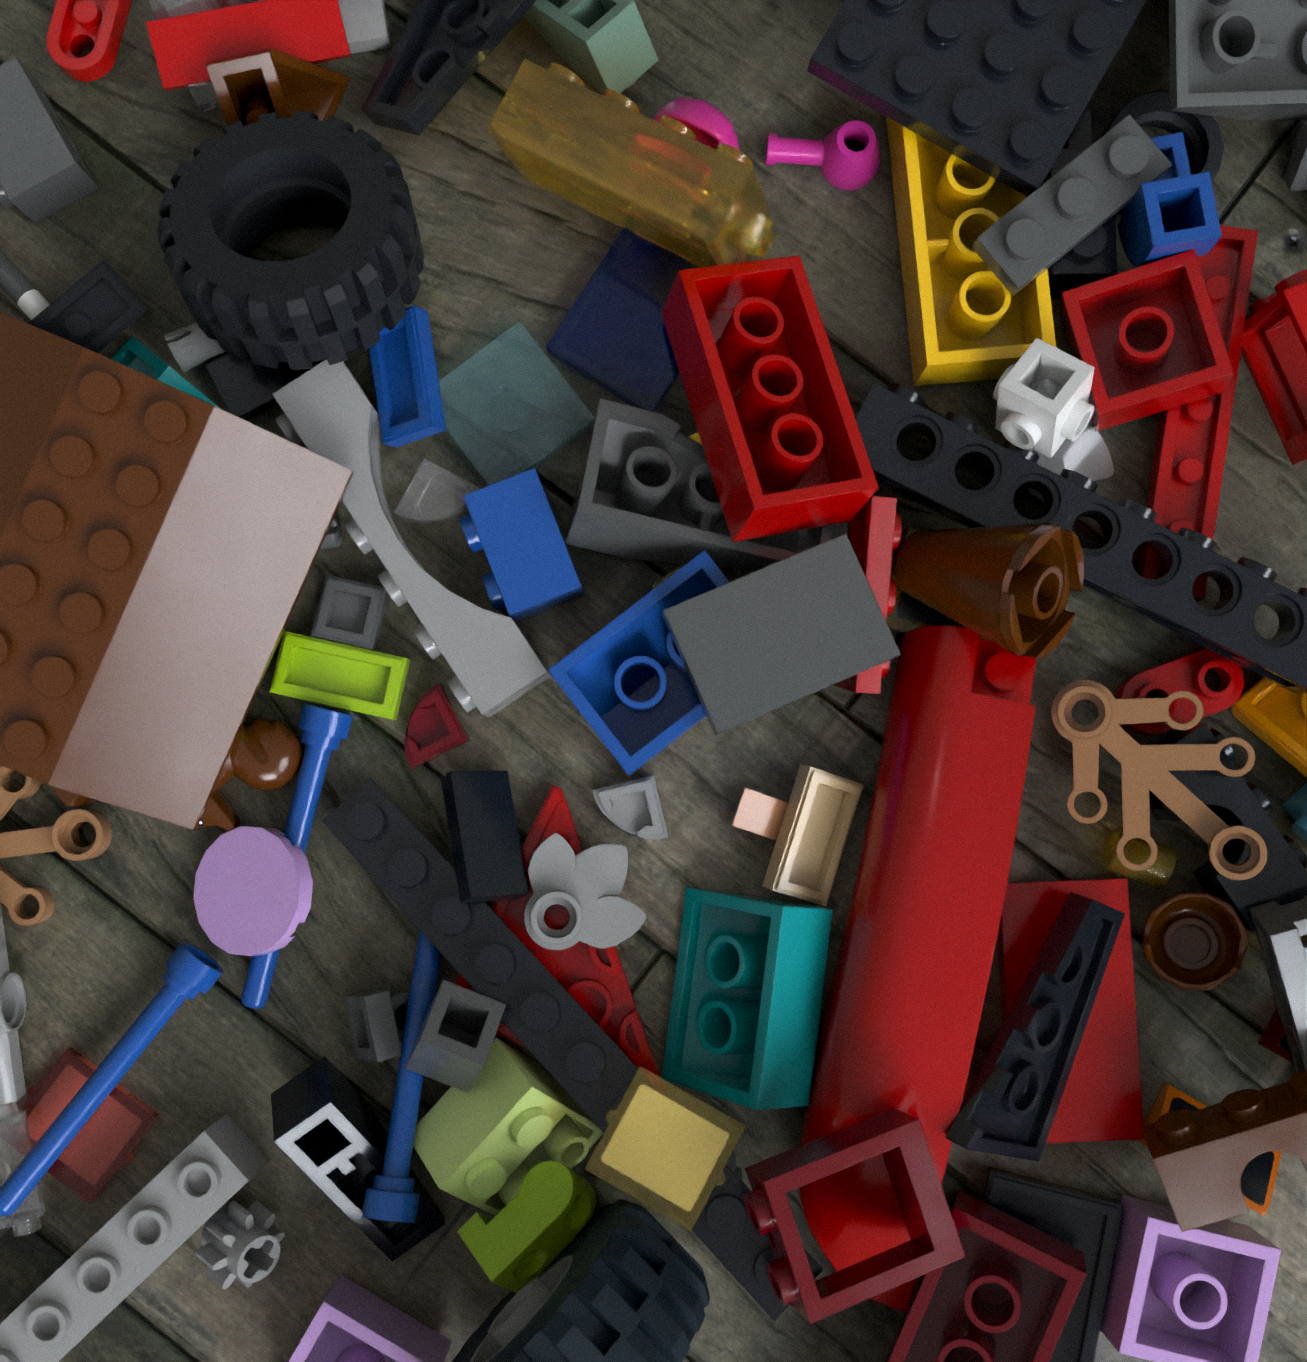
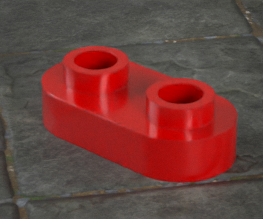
M56 0L46 44L50 56L67 76L77 81L90 82L102 78L112 69L117 58L132 0ZM94 47L88 55L79 58L85 48Z
M1204 649L1129 676L1117 688L1115 699L1145 698L1150 690L1156 692L1160 698H1166L1176 691H1188L1195 694L1201 700L1204 710L1202 718L1231 707L1239 699L1244 687V675L1240 665L1208 649ZM1209 669L1216 671L1220 677V686L1215 692L1210 690L1204 681L1205 673ZM1185 698L1175 699L1169 705V716L1177 723H1188L1194 718L1195 707L1191 701ZM1165 722L1123 725L1128 730L1142 735L1158 734L1172 729Z

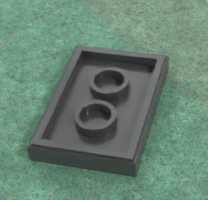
M846 533L667 608L662 612V616L715 736L901 655Z

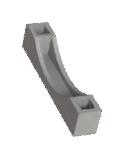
M326 359L274 392L272 395L284 412L275 420L289 441L302 447L306 446L308 450L354 471L342 498V502L352 517L343 524L364 555L373 549L386 568L385 571L378 575L380 582L398 607L406 602L412 607L421 621L412 628L413 632L433 660L441 654L455 673V676L447 680V683L466 712H470L477 707L482 715L491 717L550 678V673L511 617L480 608L450 592L429 575L409 551L392 519L383 488L380 458L381 429L378 412L344 361L329 365Z

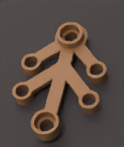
M1091 680L1075 681L1066 685L1058 692L1051 709L1052 721L1056 730L1061 736L1072 742L1074 790L1070 793L1067 800V808L1072 818L1083 824H1093L1100 821L1107 812V797L1098 788L1100 744L1121 763L1123 835L1117 843L1116 852L1119 861L1124 867L1133 871H1143L1150 868L1157 859L1158 848L1155 840L1150 836V790L1209 844V860L1221 875L1232 880H1247L1260 873L1266 864L1268 854L1262 837L1254 830L1243 825L1228 826L1169 772L1217 770L1221 774L1230 777L1243 776L1253 768L1255 763V751L1251 744L1239 737H1228L1216 744L1140 745L1119 725L1165 722L1166 725L1174 730H1189L1198 725L1203 717L1204 710L1201 700L1195 694L1188 691H1176L1166 698L1115 699L1110 690L1098 682ZM1185 698L1193 703L1195 715L1190 722L1184 724L1177 723L1169 716V705L1175 699ZM1088 700L1097 706L1098 717L1094 723L1080 725L1073 719L1072 710L1079 701ZM1237 744L1244 749L1246 762L1241 768L1230 770L1222 765L1220 752L1225 746ZM1082 792L1096 794L1101 803L1099 812L1090 817L1079 814L1074 805L1078 794ZM1140 838L1149 844L1150 855L1145 861L1134 863L1125 857L1123 852L1124 846L1130 839ZM1242 839L1248 844L1249 855L1242 863L1233 864L1225 860L1223 847L1229 840Z
M1 765L0 821L18 799L33 796L39 790L41 782L25 776L26 782L24 787L20 791H16L10 783L14 770ZM70 810L63 813L56 820L54 826L0 833V859L57 851L62 857L72 861L93 859L103 854L109 847L112 839V828L108 819L97 810ZM86 822L90 823L96 831L95 840L89 846L83 844L79 837L80 828ZM0 866V903L8 908L10 918L22 926L35 925L48 920L55 907L54 898L50 891L41 886L27 887ZM29 894L35 896L39 903V911L34 917L27 915L23 908L24 900Z

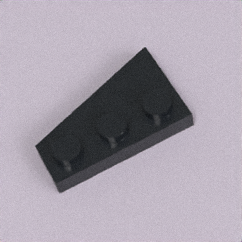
M418 0L361 110L376 125L419 136L536 0Z

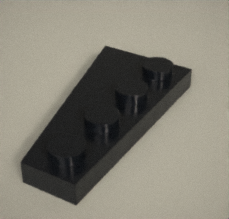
M1070 892L963 1101L960 1112L955 1117L945 1137L946 1139L967 1150L1040 1161L1125 915L1124 912Z

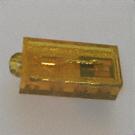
M524 58L487 131L527 181L700 267L748 262L751 255L765 258L777 234L770 230L773 225L770 221L772 215L762 192L763 188L759 184L754 171V164L748 156L727 144L720 143L715 150L696 141V135L687 126L673 118L662 116L658 123L640 114V109L634 102L614 90L606 89L603 96L584 87L585 84L579 76L562 65L551 63L548 69Z

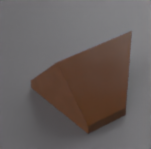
M271 48L206 63V68L227 126L241 121L243 126L259 121L258 115L277 112L280 118L293 117L294 111L313 112L317 115L318 120L326 121L329 115L334 117L351 79L349 76Z

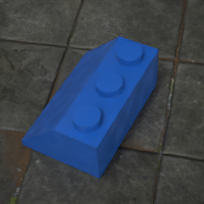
M705 550L548 670L629 776L707 717L662 616L663 610L729 583L728 579Z

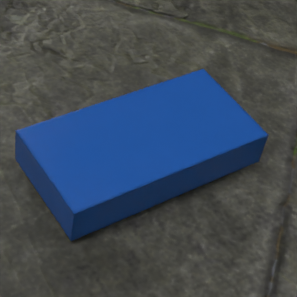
M415 305L405 309L406 315L392 331L386 327L379 332L381 340L369 348L382 443L395 448L446 430L428 311Z

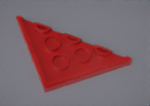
M552 785L521 848L529 894L518 900L495 901L492 909L658 1090L667 1097L616 946L603 949L579 941L567 949L549 950L535 943L526 930L524 912L529 899L534 894L528 868L535 850L548 837L558 833L569 843L575 855L583 851L563 789ZM551 905L544 913V921L552 929H561L569 921V911L563 905ZM459 974L455 984L476 992ZM501 1020L496 1034L526 1048Z

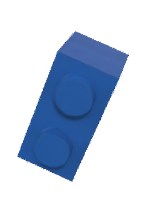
M535 468L463 495L470 514L460 517L459 520L472 552L475 553L484 549L492 572L482 576V579L496 612L507 608L510 617L517 622L585 595Z

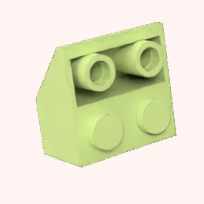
M495 1038L486 1063L468 1092L451 1086L418 1122L413 1147L440 1190L496 1216L520 1192L523 1179L530 1169L546 1161L559 1162L572 1169L585 1158L589 1149L601 1137L603 1132L564 1088L534 1060L500 1039Z

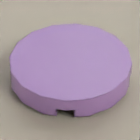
M240 826L221 834L205 851L196 871L193 900L198 922L210 941L229 954L259 956L284 948L294 938L290 936L295 932L298 923L305 922L311 909L313 880L307 857L298 845H292L283 836L286 834L276 828Z

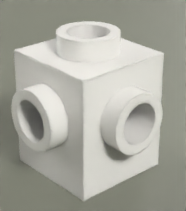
M1036 338L1018 362L1010 365L1004 371L994 389L993 399L997 401L995 429L1002 432L1005 438L1013 445L1026 450L1033 449L1051 459L1066 438L1074 442L1080 437L1093 415L1094 406L1088 402L1095 367Z

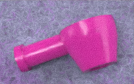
M852 120L836 127L824 140L778 137L777 133L767 134L765 165L774 166L775 163L819 166L825 180L838 189L856 190L866 186L872 181L880 165L881 147L872 127L860 120ZM856 140L862 144L864 150L858 152L851 151L844 142Z

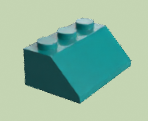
M686 887L661 1079L755 1110L809 1106L833 909L783 899Z

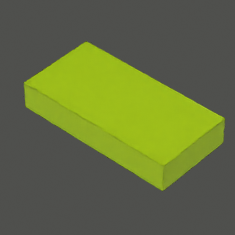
M284 631L270 693L396 721L411 660Z

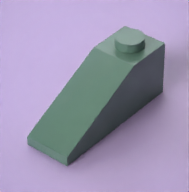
M536 0L523 15L525 20L579 77L611 100L632 86L642 74L659 61L634 0Z

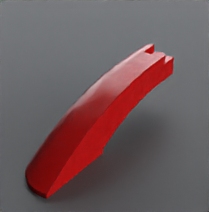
M958 626L919 627L908 631L901 638L899 648L901 655L897 659L868 821L825 1013L821 1019L814 1058L809 1106L805 1107L799 1146L872 1116L898 1109L920 1120L941 1185L952 1141L945 1137L955 1117L960 1112L993 961L1015 842L1036 706L1030 705L1037 658L1017 656L992 641L980 639L979 634L967 627ZM882 1154L798 1188L799 1200L808 1229L836 1271L910 1241ZM916 1279L874 1296L872 1299L889 1307L907 1312Z

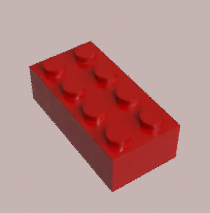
M800 255L679 270L661 314L732 542L851 521L879 487Z

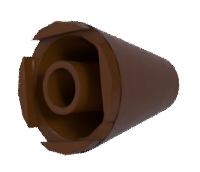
M1052 523L915 531L898 546L892 563L896 582L903 592L1017 656H1030L1034 658L1046 656L1059 645L1069 630L1076 614L1065 611L1070 589L1082 592L1084 582V554L1078 536L1073 531L1061 529L1060 526Z

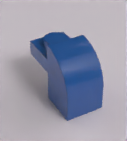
M1183 132L1150 138L1172 165L1157 181L1141 183L1132 201L1122 208L1123 216L1117 225L1124 252L1130 263L1135 267H1140L1191 249H1195L1197 257L1204 256L1211 251L1222 236L1210 172L1191 175Z

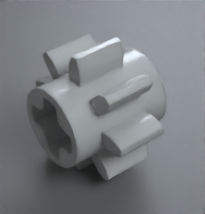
M257 1200L247 1210L236 1201H232L228 1207L214 1213L202 1231V1247L196 1251V1256L208 1266L205 1274L224 1290L232 1284L235 1278L246 1288L251 1287L252 1283L265 1278L278 1262L281 1250L279 1242L285 1237V1233L273 1224L276 1215Z

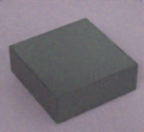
M325 575L311 636L377 651L390 595L384 587Z

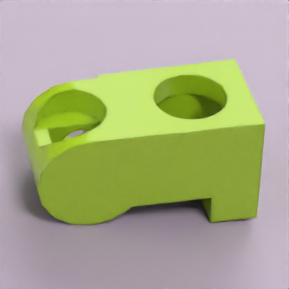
M555 1161L542 1162L530 1169L523 1179L520 1192L492 1220L476 1212L457 1233L490 1281L517 1293L528 1282L537 1278L586 1226L593 1216L595 1209V1192L590 1182L563 1164Z

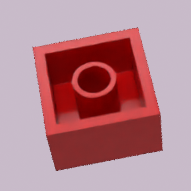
M1195 249L1061 293L1060 317L1072 356L1095 367L1088 402L1094 406L1091 419L1095 432L1225 391L1234 372Z

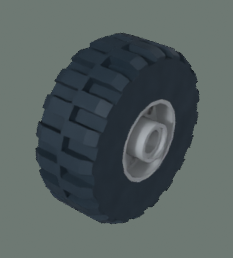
M619 1199L614 1204L609 1203L600 1208L576 1235V1238L537 1278L532 1279L517 1293L511 1291L491 1311L487 1319L461 1347L460 1352L452 1362H682L690 1349L689 1344L695 1333L702 1326L705 1318L704 1308L709 1304L710 1300L703 1268L641 1204Z

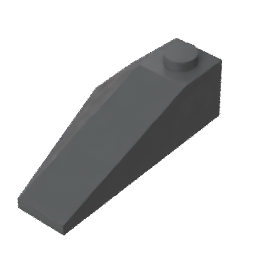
M602 398L599 399L575 491L565 544L626 559L687 564L705 550L719 568L757 571L834 538L835 524L732 542L703 446L680 433L681 425L663 414Z

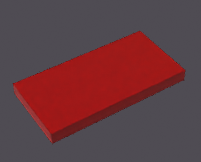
M1109 877L1007 882L998 930L1003 1023L1070 892L1125 913L1046 1143L1144 1139L1140 1128L1143 1127L1128 878Z

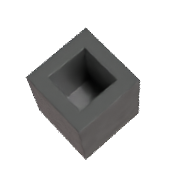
M443 980L428 1008L405 1069L468 1092L486 1063L506 1004Z

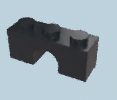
M1201 723L1189 730H1175L1154 745L1216 744L1225 737L1217 730L1209 729L1205 723ZM1229 744L1221 750L1220 761L1227 769L1236 770L1231 762L1235 759V753ZM1217 770L1169 771L1228 826H1246L1257 832L1266 844L1268 853L1266 864L1260 873L1250 879L1232 880L1226 878L1213 867L1210 860L1192 872L1205 892H1209L1233 906L1247 930L1255 931L1249 908L1276 901L1281 906L1298 901L1307 895V856L1293 839L1286 835H1281L1268 816L1272 813L1271 804L1256 785L1248 781L1245 782L1242 776L1230 777L1221 774ZM1149 790L1150 812L1156 820L1179 821L1181 819ZM1231 839L1223 847L1225 860L1233 864L1242 863L1249 855L1248 844L1242 839Z

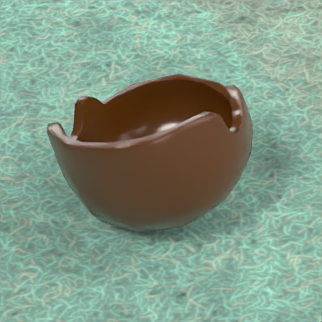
M1180 891L1163 898L1152 908L1145 920L1142 948L1144 957L1148 960L1150 967L1159 978L1181 990H1211L1229 980L1239 971L1249 938L1247 928L1231 904L1209 892Z

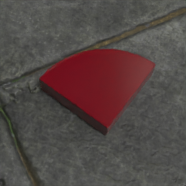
M439 683L425 692L415 705L416 707L410 716L406 730L405 754L410 768L415 769L470 740L443 686Z

